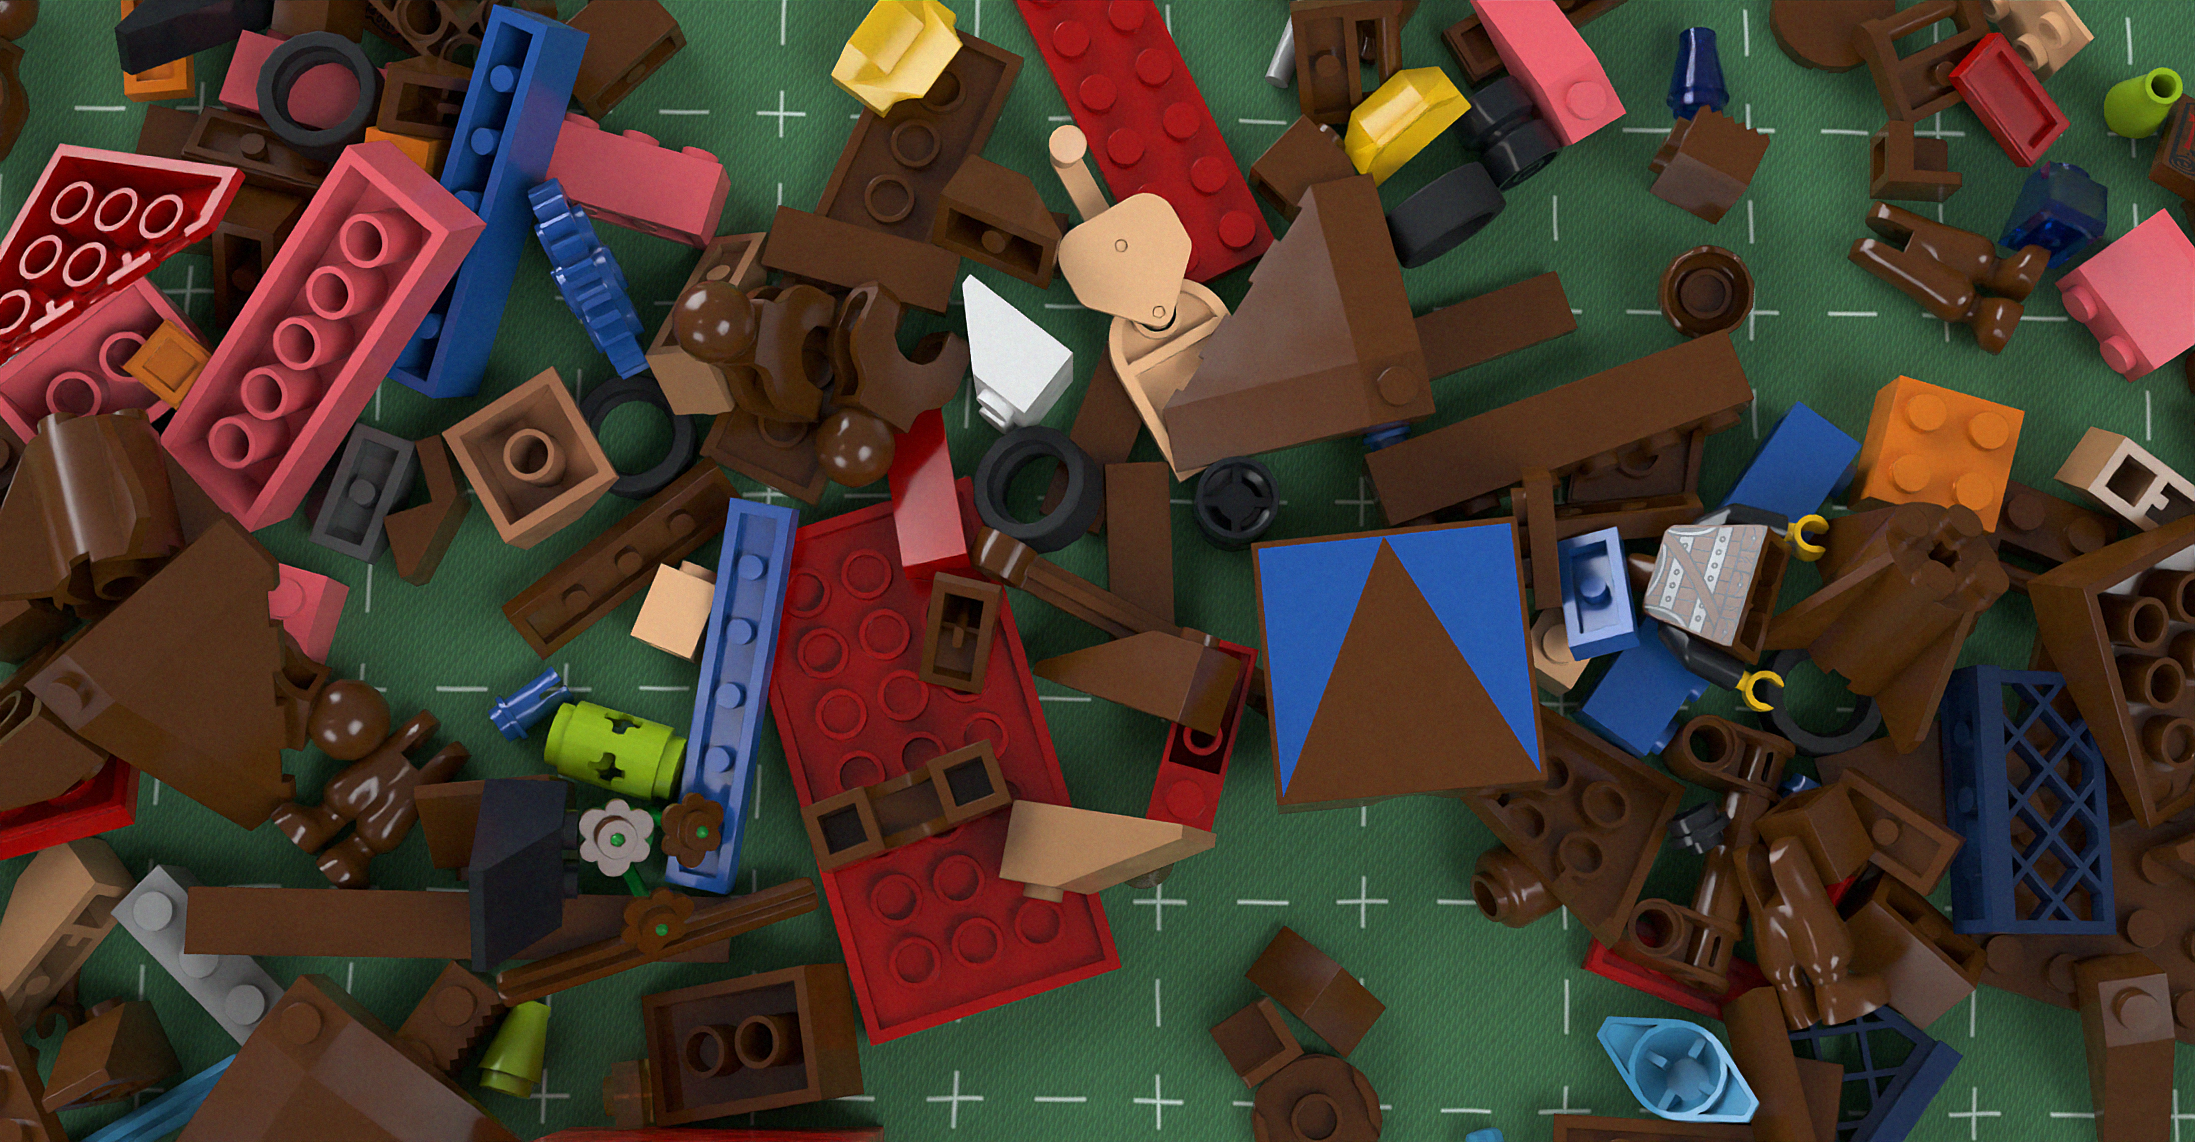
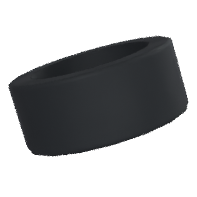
M323 31L295 35L276 47L261 67L256 87L259 112L272 132L286 146L305 158L319 161H337L347 145L364 143L366 128L376 126L386 80L366 52L343 35ZM328 63L341 64L353 72L360 86L358 104L350 116L332 129L317 132L306 130L295 123L289 114L287 102L290 90L298 78L318 65Z
M1473 162L1452 170L1408 197L1385 217L1395 255L1404 268L1413 269L1422 266L1459 246L1486 227L1503 212L1507 202L1481 163Z
M635 374L623 380L622 376L609 378L590 390L579 406L597 439L601 424L610 411L623 403L633 401L651 403L662 410L671 423L673 433L671 448L662 463L650 471L637 474L621 472L614 468L620 478L607 490L615 496L634 500L652 498L693 466L699 443L695 418L692 414L675 415L657 379L654 377Z
M1041 425L1016 428L996 440L982 457L973 481L974 504L983 523L989 528L1022 542L1038 554L1060 551L1079 540L1094 522L1102 500L1101 475L1092 457L1060 430ZM1046 456L1058 457L1066 464L1069 470V485L1063 501L1052 514L1039 522L1030 524L1017 522L1010 516L1007 504V495L1013 479L1024 466L1037 458Z
M1806 649L1776 650L1763 662L1760 671L1775 672L1784 683L1788 673L1799 662L1810 659L1811 656ZM1763 679L1756 680L1754 683L1755 699L1774 708L1770 711H1756L1762 728L1766 732L1791 741L1797 747L1795 754L1800 756H1831L1858 747L1877 730L1882 719L1874 697L1856 694L1854 712L1850 720L1840 729L1829 733L1811 732L1798 726L1788 715L1783 702V688H1778Z

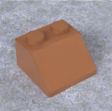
M551 366L442 432L503 541L506 544L525 550L530 549L581 518L620 478L554 366Z

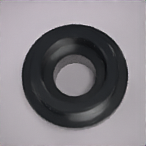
M1707 800L1678 813L1666 822L1672 835L1667 841L1672 850L1686 848L1690 856H1695L1722 843L1726 839L1722 829L1727 827L1732 820L1726 811L1719 812L1713 800Z

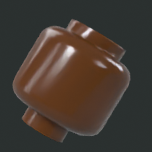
M1503 842L1484 851L1477 858L1475 875L1470 880L1471 892L1480 911L1490 921L1501 922L1507 927L1520 929L1557 911L1563 905L1538 879L1537 875Z

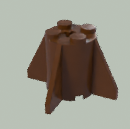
M126 408L113 414L78 417L69 412H59L45 416L37 424L39 435L31 439L23 451L0 509V602L53 597L54 606L61 611L64 603L74 605L76 617L94 620L223 517L225 513L161 444L159 433L151 426L149 416L144 410Z
M1910 502L1826 520L1829 526L1825 534L1814 533L1807 542L1809 545L1821 546L1826 549L1824 554L1814 561L1822 578V585L1810 597L1772 618L1763 643L1762 650L1806 649L1815 664L1825 674H1828L1835 668L1842 676L1852 680L1845 688L1856 694L1874 697L1899 755L1910 754L1925 741L1964 641L1974 633L1979 617L2009 588L2010 581L2008 575L2000 567L1993 549L1983 534H1981L1983 524L1980 518L1964 505L1955 504L1947 509L1938 504Z

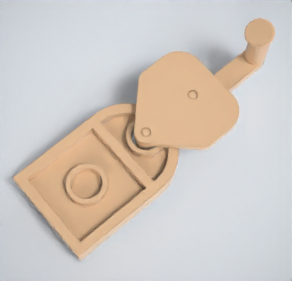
M1064 125L1053 131L1049 139L1050 162L1084 223L1070 230L1062 239L1058 251L1059 266L1082 306L1114 316L1108 341L1113 369L1164 460L1169 462V468L1177 483L1180 484L1210 466L1175 472L1162 410L1176 389L1183 392L1203 361L1198 355L1225 314L1229 316L1231 314L1221 299L1210 289L1192 280L1184 279L1192 245L1172 206L1158 195L1141 193L1133 195L1110 208L1082 159L1087 147L1084 133L1073 125ZM1174 313L1175 319L1171 327L1161 332H1154L1165 329L1169 325Z

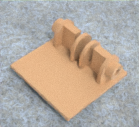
M1979 0L1985 18L1998 25L2011 42L2013 49L2030 71L2035 73L2042 84L2094 39V36L2066 0Z

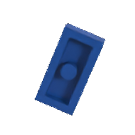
M1617 526L1557 542L1561 595L1568 645L1575 661L1641 646L1624 543Z

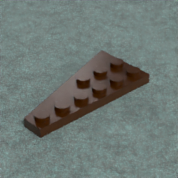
M1539 703L1549 779L1544 788L1534 791L1460 797V799L1609 950L1620 939L1667 833L1668 827L1666 822L1674 816L1686 787Z

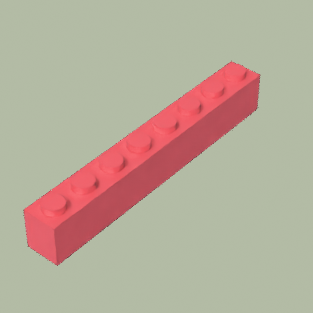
M272 29L267 30L266 36L242 30L218 98L231 112L264 120L259 112L256 94L260 70L273 50L292 38L291 36ZM391 62L386 63L384 69L378 68L385 80ZM328 63L315 66L302 74L291 88L287 102L289 114L295 123L306 130L317 132L332 129L345 121L357 106L360 96L359 81L351 70L341 64ZM565 113L544 182L554 177L557 178L573 205L575 206L580 203L590 219L699 250H706L712 237L715 236L731 186V181L724 166L718 163V157L705 150L689 146L683 147L681 153L659 147L660 143L655 138L635 130H624L622 136L599 130L600 125L597 122L578 114Z

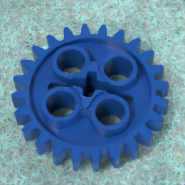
M555 177L527 190L528 198L533 206L532 209L540 222L534 225V229L554 266V270L550 271V274L572 314L575 313L577 318L582 320L598 352L601 354L606 351L612 365L614 364L623 380L650 368L645 357L647 351L640 337V334L646 331L625 290L630 285L609 245H604L602 240H599L580 203L575 206L573 205L562 184L560 185Z

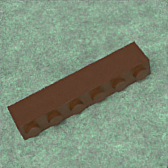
M1725 328L1366 454L1363 458L1361 472L1383 529L1440 524V520L1462 512L1466 520H1472L1498 510L1502 506L1499 499L1510 496V488L1522 487L1520 467L1547 465L1554 491L1562 485L1559 478L1568 476L1577 470L1582 469L1585 478L1596 477L1619 467L1622 464L1619 458L1620 455L1622 457L1643 450L1645 457H1652L1677 447L1682 443L1679 436L1690 433L1693 430L1702 428L1705 436H1711L1731 429L1741 423L1739 415L1743 414L1754 400V396Z

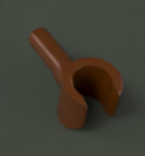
M82 966L59 990L56 1004L42 1011L37 1017L35 1024L36 1033L41 1039H46L53 1034L56 1027L57 1014H61L66 1018L68 1022L67 1033L87 1023L84 1016L86 1010L77 1002Z

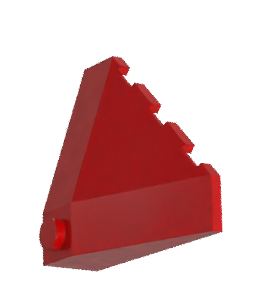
M59 144L0 245V366L6 363L8 358L35 341L44 339L81 316L85 310L115 291L119 292L160 266L161 262L192 243L195 244L215 232L246 175L235 167Z

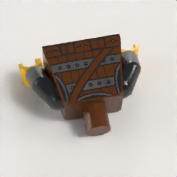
M1732 503L1695 518L1690 525H1672L1664 533L1657 557L1639 553L1630 554L1627 558L1631 590L1645 594L1642 603V613L1658 624V640L1685 670L1728 692L1734 688L1741 690L1744 702L1752 710L1759 712L1770 711L1774 708L1759 702L1753 696V684L1756 680L1763 679L1782 689L1784 688V683L1781 677L1775 672L1767 670L1751 674L1745 671V663L1757 666L1790 555L1792 554L1804 562H1812L1819 559L1826 551L1824 547L1805 543L1801 537V532L1811 531L1816 534H1825L1829 526L1826 520L1819 515L1804 516L1795 524L1788 522L1786 514L1745 504Z

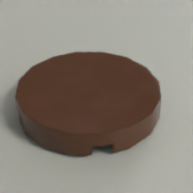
M1771 0L1772 8L1769 11V24L1779 48L1796 64L1810 70L1815 67L1820 70H1829L1828 73L1843 74L1867 63L1853 46L1851 39L1853 27L1870 18H1877L1881 21L1896 14L1895 0Z
M1320 1053L1300 1055L1264 1079L1255 1092L1250 1117L1255 1142H1378L1383 1122L1378 1095L1364 1073L1341 1058Z

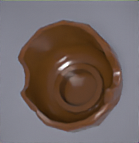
M1714 245L1694 246L1674 256L1660 275L1657 302L1662 317L1672 329L1683 336L1697 339L1725 328L1729 335L1740 328L1753 309L1755 282L1746 264L1734 252Z

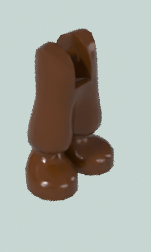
M1877 200L1866 216V225L1878 235L1906 247L1904 252L1876 240L1858 238L1854 241L1847 259L1863 270L1906 293L1937 318L1948 323L1961 322L1967 324L1971 328L1979 348L1993 356H1997L2014 333L2024 311V306L2020 303L2027 298L2039 281L2050 259L2051 251L2038 244H2030L2009 258H2000L1996 256L1993 242L1983 235L1942 224L1903 208ZM1973 285L1987 289L1997 298H1987L1976 293Z
M424 709L390 734L384 743L372 754L354 761L330 778L323 788V800L319 805L311 807L296 802H284L272 811L270 816L276 825L296 845L312 856H318L343 827L355 820V831L345 840L328 848L315 860V863L338 889L368 890L370 887L371 860L377 855H384L394 851L420 818L414 798V786L450 783L472 755L460 741H455L441 750L418 771L408 760L435 735L441 726V722L430 711Z
M1788 835L1774 840L1770 853L1759 843H1749L1734 849L1732 856L1751 917L1759 968L1762 975L1777 991L1787 1030L1807 1028L1822 1019L1823 1025L1843 1023L1882 1007L1891 999L1892 995L1886 979L1880 974L1849 972L1847 965L1854 954L1852 937L1831 902L1814 864L1798 835Z

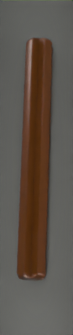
M802 877L694 911L685 920L687 925L686 933L681 938L666 943L661 950L655 953H643L639 951L635 943H627L622 939L621 935L500 972L496 976V985L500 999L506 1007L516 1006L814 911L819 907L816 888L810 877Z

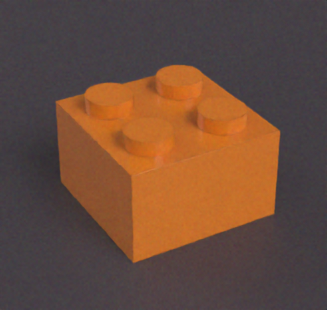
M1900 375L1877 391L1847 509L1862 513L1910 502L1938 504L1947 509L1952 505L1959 504L1971 509L1978 515L1983 524L1981 534L1984 537L1995 533L2025 411Z

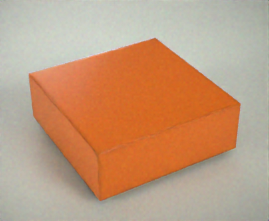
M166 318L123 368L177 411L213 356V353L173 320Z

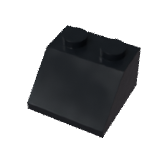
M485 779L468 870L472 971L487 972L562 927L566 899H578L581 863L580 859H568V850H578L580 810L568 809V782Z

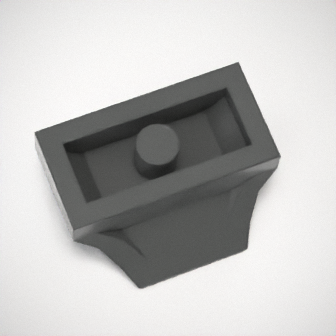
M356 422L350 439L338 446L317 477L306 503L304 512L311 519L314 526L308 541L375 566L390 545L383 517L405 511L417 483L420 458L416 444Z

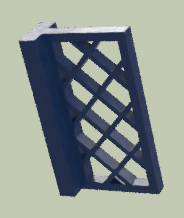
M1979 664L1952 670L1940 701L1947 827L1967 839L1950 866L1954 935H2117L2104 757L2078 708V716L2069 726L2050 706L2049 703L2061 688H2067V683L2061 672L2000 669V665ZM2001 685L2011 686L2028 705L2013 724L2003 714ZM2034 687L2044 688L2040 692H2038ZM2037 717L2058 738L2044 757L2023 736ZM2012 748L2032 769L2031 774L2018 789L2007 779L2006 755ZM2068 750L2081 764L2082 781L2074 791L2053 769ZM2042 782L2062 802L2061 807L2049 820V824L2027 801ZM2016 813L2037 835L2021 855L2011 845L2010 821ZM2072 816L2086 830V846L2078 856L2058 835ZM2047 847L2067 868L2052 889L2032 868V865ZM2020 880L2041 901L2027 920H2016L2014 888ZM2077 881L2090 894L2092 921H2080L2062 901ZM2051 914H2053L2058 920L2047 919Z
M1885 1005L1869 1013L1880 1022L1864 1024L1863 1017L1860 1016L1853 1019L1854 1025L1817 1030L1816 1023L1807 1027V1032L1790 1034L1792 1030H1787L1790 1042L1809 1040L1813 1060L1823 1061L1819 1038L1856 1034L1863 1072L1844 1074L1843 1082L1865 1079L1870 1108L1862 1120L1838 1123L1837 1131L1855 1129L1846 1142H1903L1963 1057V1055L1941 1040L1935 1041ZM1890 1028L1914 1045L1899 1067L1873 1070L1866 1032ZM1892 1076L1878 1095L1875 1078ZM1730 1123L1732 1125H1740V1123ZM1838 1132L1836 1133L1835 1142H1839Z

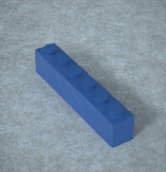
M497 4L493 5L440 180V184L486 222L487 226L386 377L431 398L477 396L534 215L527 190L544 183L590 34L539 13Z
M1797 401L1779 416L1714 510L1732 503H1740L1786 514L1788 522L1796 524L1804 516L1816 515L1815 512L1827 495L1836 499L1844 491L1858 470L1850 462L1862 445L1803 403ZM1811 531L1801 532V537L1805 543L1814 535V532ZM1643 613L1637 619L1641 646L1614 652L1569 715L1603 740L1636 759L1646 756L1649 751L1658 755L1667 746L1679 728V724L1672 718L1684 700L1687 699L1691 703L1696 702L1711 683L1684 669L1658 640V624Z

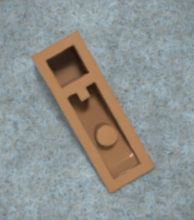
M768 232L712 237L648 349L645 357L675 415L701 413L714 415L732 411L736 403L724 372L711 364L693 359L682 350L674 337L672 313L680 296L693 285L707 280L732 283L745 294L755 288L765 286L767 271L763 270L761 262L769 238Z
M2095 427L2089 428L2053 478L2105 516L2119 521L2121 526L2135 535L2195 513V486L2127 436Z
M1014 799L999 878L1025 883L1022 896L1062 903L1064 891L1090 895L1214 848L1217 834L1182 824Z
M85 837L39 850L37 856L15 883L0 925V990L21 1036L26 1033L40 1013L56 997L59 990L72 978L118 923V920L110 912L138 885L106 840Z

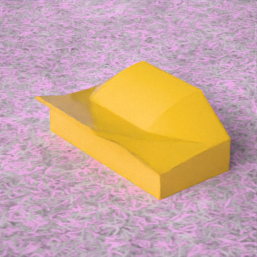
M879 0L846 43L831 74L833 83L882 118L886 116L892 106L898 101L923 98L963 46L954 29V24L957 22L956 14L937 0Z
M1439 66L1399 70L1351 112L1344 140L1346 146L1344 152L1349 156L1351 162L1361 175L1373 174L1377 188L1472 106Z

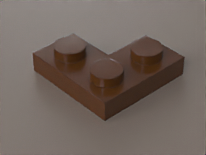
M1855 767L1845 768L1837 782L1842 783L1874 846V854L1851 873L1856 878L1836 908L1837 912L1844 909L1872 862L1923 896L1932 895L1967 839Z

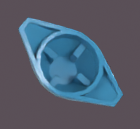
M1607 1016L1597 1033V1037L1634 1096L1644 1107L1663 1118L1686 1123H1749L1759 1107L1757 1098L1721 1042L1711 1032L1693 1022L1677 1019Z

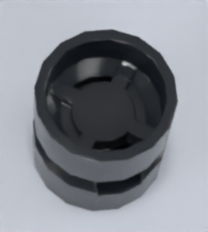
M1514 75L1492 83L1469 98L1467 101L1472 107L1450 125V128L1466 151L1481 152L1478 163L1484 166L1501 194L1513 189L1540 172L1563 151V147L1543 119L1530 120L1529 116L1534 104Z
M1243 456L1222 458L1208 467L1199 480L1192 509L1195 528L1203 540L1216 549L1228 552L1248 550L1251 548V543L1261 542L1271 528L1278 511L1280 494L1276 479L1266 466L1255 459Z

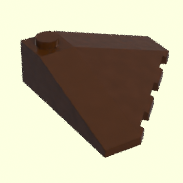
M1372 173L1309 186L1296 206V209L1301 211L1281 242L1274 239L1249 277L1247 283L1252 285L1237 310L1232 317L1225 314L1198 355L1203 361L1183 392L1176 389L1162 411L1176 473L1211 466L1222 458L1233 456L1250 458L1420 423L1436 413L1422 346Z
M230 512L226 513L67 640L24 685L76 734L250 832L271 818L270 813L281 803L292 802L297 796L295 775L282 774L280 750L287 749L292 743L290 702L286 698L278 697L276 699L274 672L281 671L287 664L283 620L273 618L270 620L268 591H275L280 585L279 561Z
M2195 513L2075 557L2026 582L2043 643L2058 672L2062 673L2068 691L2140 827L2146 829L2158 826L2195 804V774H2193L2195 770Z
M323 973L301 974L250 1035L175 1142L526 1141Z

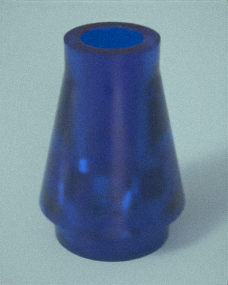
M1705 27L1686 29L1679 35V49L1666 103L1673 110V118L1675 120L1681 116L1690 121L1700 107L1708 104L1712 112L1721 110L1723 115L1724 107L1728 104L1730 96L1717 49V34L1714 30Z

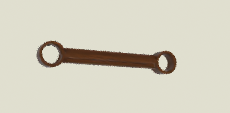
M981 526L968 552L970 567L1003 585L1016 590H1022L1117 639L1152 630L1180 638L1182 628L1040 557L1032 548L995 529ZM1255 666L1245 704L1250 706L1259 715L1268 719L1264 670Z

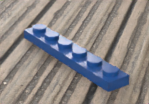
M730 498L678 804H682V799L687 793L697 792L703 796L704 800L711 799L719 802L724 811L722 823L718 827L721 841L717 849L710 852L706 851L704 860L695 868L683 867L678 863L676 856H669L665 882L721 894H728L734 891L800 509L740 498Z

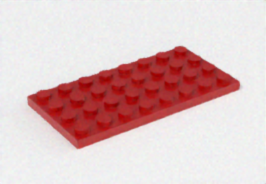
M967 476L955 480L969 552L981 526H985L974 504V487L971 477ZM892 500L806 525L796 530L768 698L801 808L862 785L867 787L894 779L926 765V761L988 738L1013 802L1014 799L1073 808L1003 584L971 567L942 572L1002 587L1004 600L982 693L977 694L918 680L935 574L910 580L906 579ZM1013 806L832 874H826L821 871L816 857L871 1046L1122 968L1099 892L1087 895L1064 891L1062 903L1022 896L1025 883L999 878Z

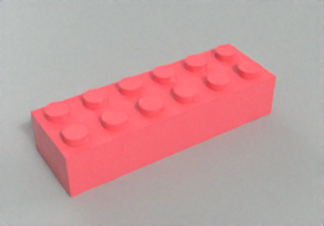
M389 140L347 145L160 437L161 444L223 512H230L250 533L291 518L487 226V223Z

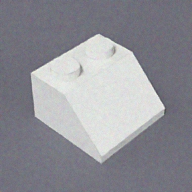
M970 274L963 282L962 287L976 399L983 406L979 410V414L1005 435L1016 428L1038 425L1073 381V352Z

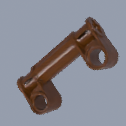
M1712 714L1696 716L1679 725L1673 738L1661 751L1664 765L1672 775L1681 780L1723 794L1718 810L1719 812L1726 811L1732 822L1722 829L1726 839L1719 845L1706 851L1690 909L1659 898H1650L1635 903L1619 941L1612 946L1618 956L1628 962L1668 975L1673 980L1688 987L1719 995H1726L1728 993L1730 983L1725 979L1734 944L1743 940L1749 916L1748 906L1739 882L1732 853L1735 848L1749 843H1759L1768 849L1755 822L1782 801V797L1777 792L1786 761L1795 757L1797 750L1795 744L1781 736L1765 731L1753 730ZM1691 734L1700 736L1707 743L1709 748L1707 763L1697 759L1691 752L1689 745ZM1640 914L1650 918L1655 925L1657 936L1653 947L1646 946L1637 937L1635 925Z

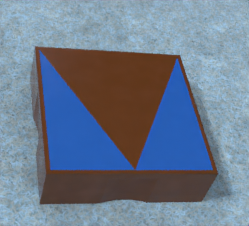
M1516 516L1251 543L1279 815L1373 806L1379 802L1404 796L1427 795L1449 799L1534 791L1544 788L1549 779Z

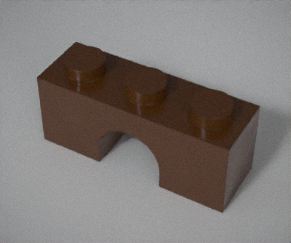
M988 738L926 761V765L902 776L872 786H859L800 808V812L821 871L826 874H832L1013 806V801Z

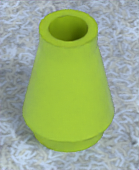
M2161 67L2154 69L2149 74L2117 83L2110 89L2104 101V118L2108 127L2120 136L2133 139L2145 138L2155 133L2162 125L2173 103L2182 94L2183 83L2180 76L2172 69Z
M528 1001L510 1007L508 1014L477 1068L483 1070L479 1086L506 1095L530 1099L534 1084L541 1085L547 1022L551 1007L535 1001Z

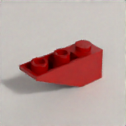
M1221 640L1217 651L1242 661L1217 735L1215 737L1173 722L1170 723L1145 819L1182 824L1211 832L1256 664L1258 649Z

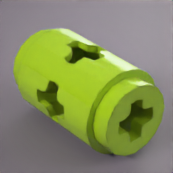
M582 700L577 706L564 702L554 718L547 738L544 763L556 766L559 775L649 802H653L656 797L671 800L684 770L689 739L676 736V728ZM623 722L634 725V727H628L624 734H617L612 731L613 726L620 727ZM611 768H617L622 771L621 777L614 776L612 781L600 778V775H606Z

